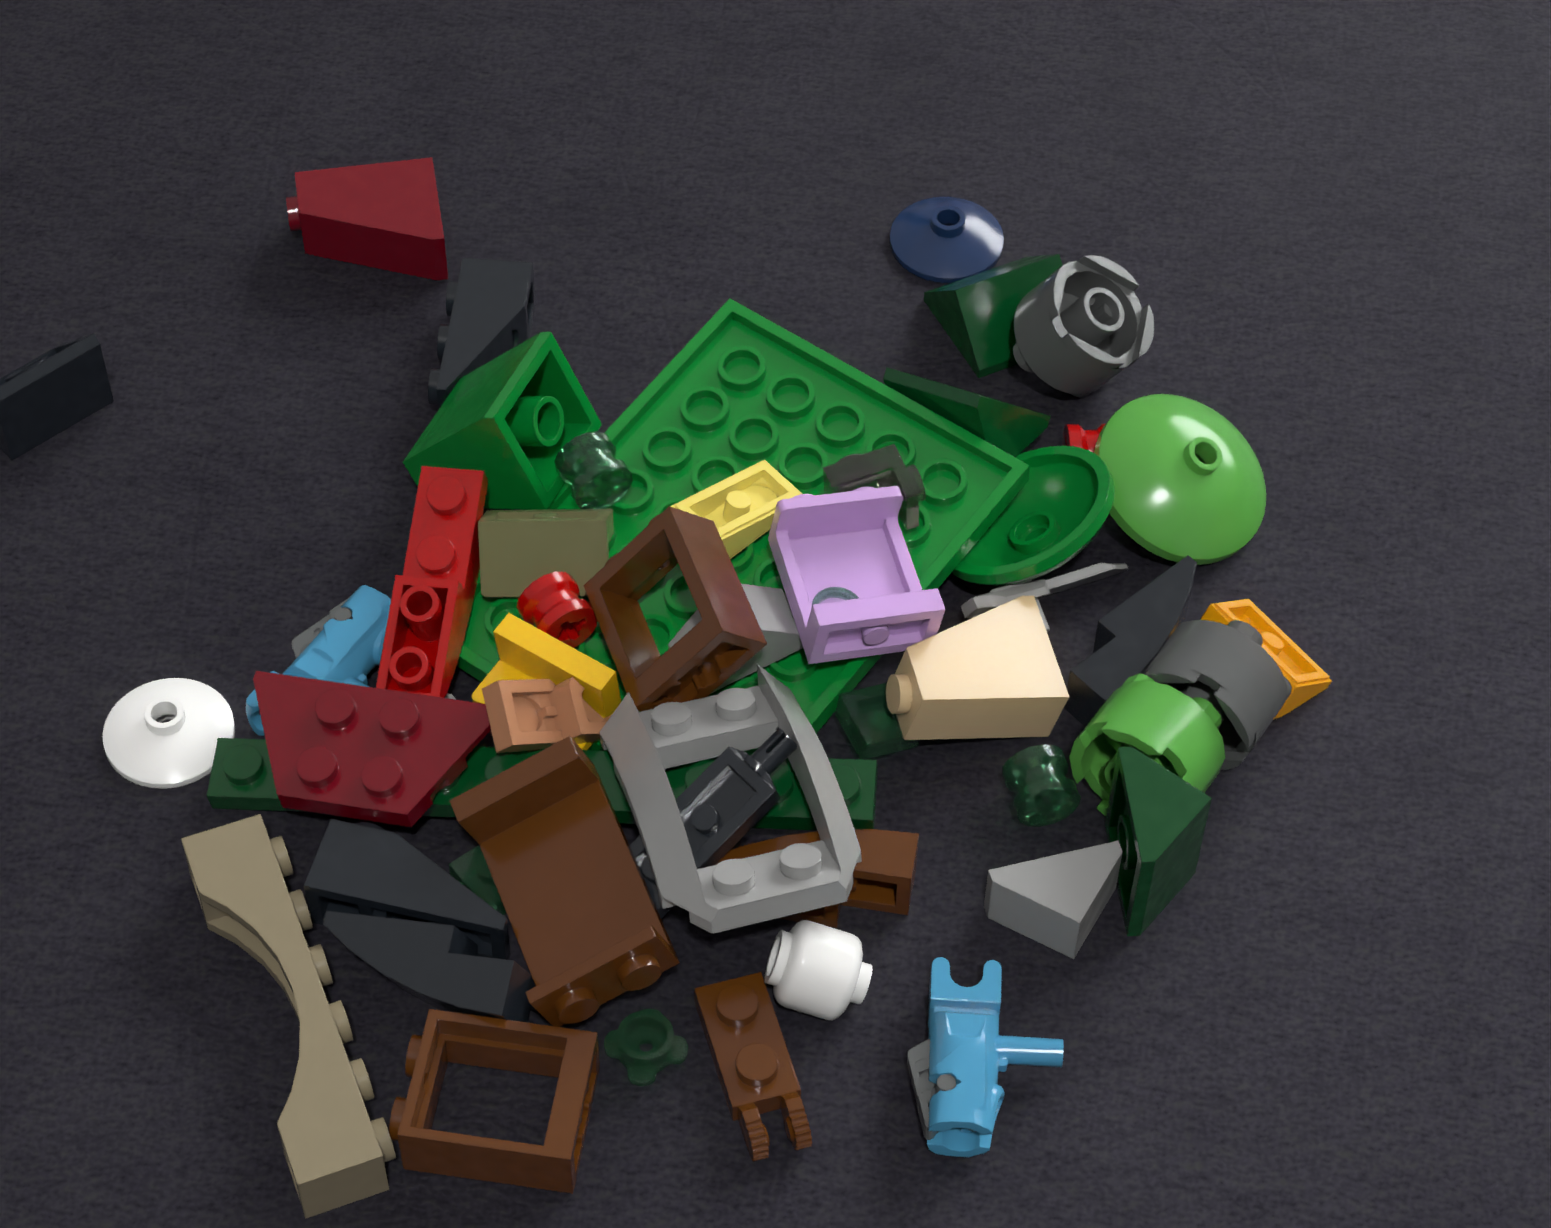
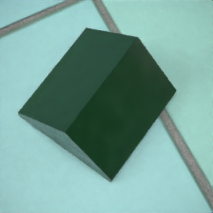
M1059 254L1024 257L924 292V302L978 378L1018 364L1013 355V347L1016 343L1014 317L1017 306L1027 293L1062 266Z
M886 367L883 377L886 386L1015 458L1048 427L1051 417Z
M1118 747L1105 827L1108 842L1119 841L1123 851L1117 888L1126 935L1129 937L1140 936L1195 874L1212 798L1133 747Z

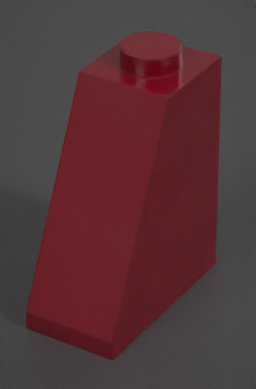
M433 157L294 172L297 196L286 197L290 232L302 230L305 254L432 280L448 279L445 239Z

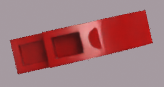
M421 467L403 575H395L376 688L441 698L446 697L463 646L480 570L478 521L483 516L488 487L487 476L482 470Z

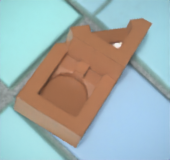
M573 677L557 685L550 679L498 680L482 688L496 753L546 749L568 736H571L577 744L599 741V732L611 715L602 718L582 698V692L585 688Z

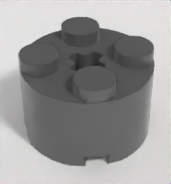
M1083 256L1079 260L1069 261L1059 267L1027 293L1019 302L1014 317L1016 343L1013 347V355L1022 369L1027 372H1034L1051 387L1078 398L1086 397L1147 352L1154 336V316L1149 304L1142 307L1134 292L1139 287V284L1127 270L1114 261L1101 256Z
M1209 620L1182 622L1175 629L1143 674L1149 676L1155 682L1169 685L1191 698L1199 697L1212 703L1222 719L1218 727L1223 737L1225 760L1221 770L1233 769L1238 767L1254 749L1290 696L1292 687L1290 682L1283 676L1274 659L1261 647L1263 644L1262 636L1250 624L1239 620H1233L1228 625Z

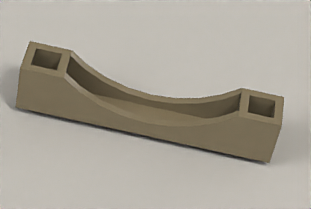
M258 814L181 838L190 876L208 929L237 944L267 969L286 993L300 1022L299 1060L292 1090L277 1122L285 1159L305 1218L389 1190L384 1162L396 1159L393 1143L384 1118L381 1117L370 1121L364 1102L374 1099L371 1082L362 1058L350 1062L348 1060L343 1044L353 1041L350 1024L341 1000L328 1004L323 987L333 984L332 976L321 944L308 948L303 931L312 929L313 926L301 889L288 892L283 877L293 875V869L282 836L269 839L262 816Z

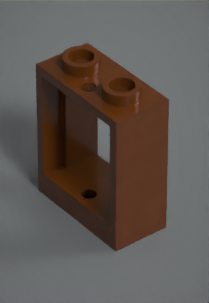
M670 506L661 514L655 516L640 534L619 553L612 556L605 566L583 585L626 693L629 692L640 712L654 709L656 706L667 702L682 703L709 696L767 645L714 521ZM679 564L702 620L660 656L638 600Z
M429 1009L423 1035L413 1034L407 1049L405 1074L406 1077H412L407 1098L396 1097L390 1117L389 1134L391 1140L399 1142L403 1169L573 1194L600 1070L598 1032ZM448 1062L557 1077L558 1082L544 1146L431 1130Z

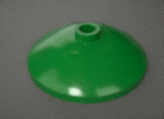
M1050 446L1019 454L1016 458L1030 465L1029 481L951 573L971 583L995 586L1011 585L1045 575L1074 558L1098 534L1114 502L1115 485L1104 461L1095 453L1074 446Z

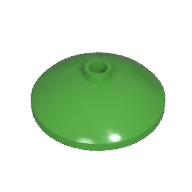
M1154 394L1137 398L1125 404L1104 425L1097 439L1094 453L1104 461L1114 481L1115 496L1109 513L1119 527L1136 543L1167 560L1179 562L1189 555L1197 562V565L1212 564L1231 557L1243 548L1256 534L1263 520L1266 507V486L1263 472L1248 441L1224 416L1205 404L1190 398L1172 394Z

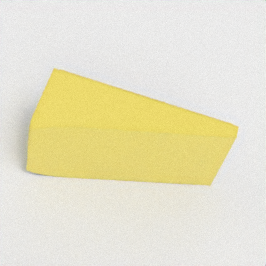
M763 460L670 507L714 521L731 559L770 530L778 501L789 499L802 493L766 460Z

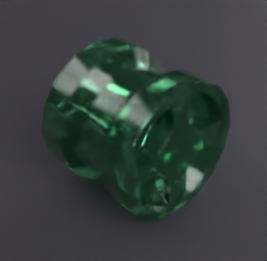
M595 431L579 435L566 443L556 456L555 469L565 483L572 484L571 496L580 509H605L622 499L633 483L632 473L622 460L615 458L616 447L606 433Z
M1043 744L1028 747L1009 758L1002 768V777L1009 791L1016 793L1013 807L1017 818L1022 824L1037 827L1054 824L1068 817L1080 805V793L1074 781L1066 778L1069 764L1064 752L1059 747Z

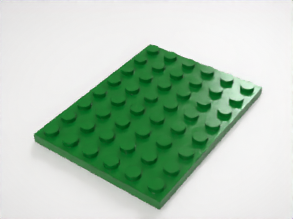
M729 298L580 458L548 509H613L614 534L609 541L610 559L640 534L655 516L661 514L669 506L763 460H766L802 494L823 495L853 491L860 487L882 488L898 486L903 496L898 514V523L922 590H928L941 586L1029 481L1030 465ZM769 530L730 560L741 584L779 588L785 593L769 545ZM679 564L638 600L660 656H662L669 650V642L698 609ZM480 570L457 667L482 682L500 660L493 631L508 613L521 620L523 619L517 610L519 597H484L481 594ZM578 596L579 599H585L590 602L588 596ZM597 623V627L592 634L574 649L616 671L622 701L627 693L600 625ZM804 648L763 669L792 691L817 734L883 654L808 664ZM756 671L711 693L709 696L718 695L720 692L730 688L745 689L758 686V673ZM600 740L594 741L588 749L608 751V749H603ZM758 748L746 750L744 752L751 756Z

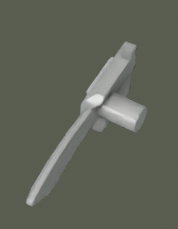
M1098 563L1047 580L1042 578L1035 581L1029 580L992 589L989 593L969 599L961 606L965 618H973L1020 596L1034 595L1046 631L1049 632L1050 628L1038 600L1039 597L1128 570V566L1126 563Z

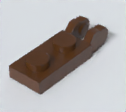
M758 972L694 988L695 1006L732 1121L738 1120L752 1161L769 1157V1136L765 1125L762 1124L760 1114L778 1109L781 1110L788 1139L792 1142L794 1148L799 1150L811 1147V1130L801 1099V1088L762 973Z

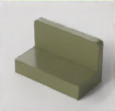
M613 509L487 510L478 521L481 594L484 597H520L524 589L543 575L552 572H566L578 584L579 596H587L583 585L600 571L609 560V541L614 534Z

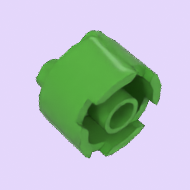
M1139 673L1131 676L1110 695L1074 741L1069 756L1073 778L1078 784L1085 777L1091 789L1103 799L1097 806V809L1106 816L1118 747H1133L1205 793L1219 774L1225 760L1223 737L1218 730L1222 722L1221 715L1212 703L1206 699L1199 697L1191 698L1169 685L1155 682L1144 674Z

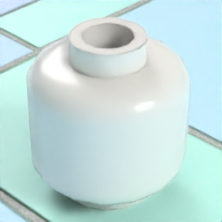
M802 920L790 932L780 930L777 934L768 958L764 978L765 983L773 985L774 998L780 1005L825 1020H835L846 1010L850 1002L859 1005L863 1002L872 976V965L862 962V943L857 936L816 922Z

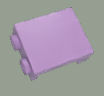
M898 486L882 488L860 487L853 491L823 495L800 494L777 502L768 541L808 664L903 652L907 647L938 633L946 609L938 588L922 590L898 523V514L903 501V496Z

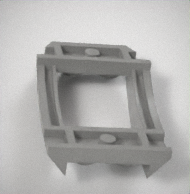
M758 664V686L745 689L730 688L720 692L718 695L682 703L667 702L646 711H638L628 692L599 732L600 743L604 750L608 749L613 759L614 772L639 829L658 888L659 902L662 908L679 906L689 911L690 923L712 934L847 902L854 884L853 871L856 863L862 862L861 849L846 803L817 734L792 691ZM777 727L781 728L797 744V749L788 759L807 800L820 841L807 844L797 843L781 850L743 859H728L717 865L697 869L665 769L719 757L729 746L741 751L759 748L776 731Z

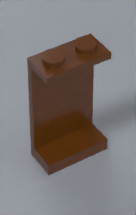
M571 736L449 800L458 823L481 847L536 987L526 991L529 1003L550 1024L560 1027L564 1024L584 1021L594 1015L600 1005L626 991L640 990L652 985L660 978L662 972L680 963L595 765Z

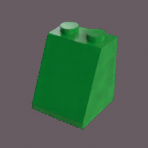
M540 332L460 378L404 459L403 464L417 487L422 466L482 470L488 479L484 508L547 510L600 429L602 423L552 332Z

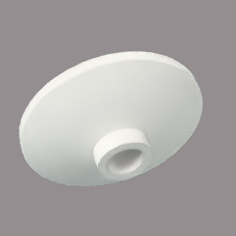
M184 678L160 679L143 684L130 691L112 708L103 728L104 750L108 761L116 772L135 784L158 789L185 786L209 775L212 770L217 739L235 737L233 714L223 696L204 683ZM172 719L169 722L160 723L161 721Z

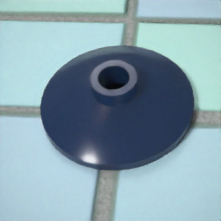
M933 197L915 202L898 214L890 230V248L897 262L913 275L933 282L953 283L990 270L999 261L1003 252L1004 235L998 220L982 206L961 198Z

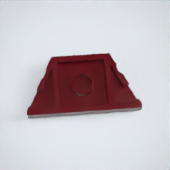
M256 671L253 678L276 793L282 808L412 827L432 806L436 793L440 789L451 785L468 766L465 759L467 755L488 733L492 735L486 705L482 703Z

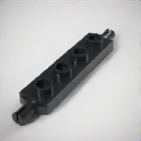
M777 727L776 731L751 756L744 751L729 746L676 799L697 869L716 865L781 799L770 775L797 749V744L781 728ZM640 835L630 845V849L662 919L673 907L663 909L659 902L658 888ZM531 1005L530 1009L535 1013L537 1010Z

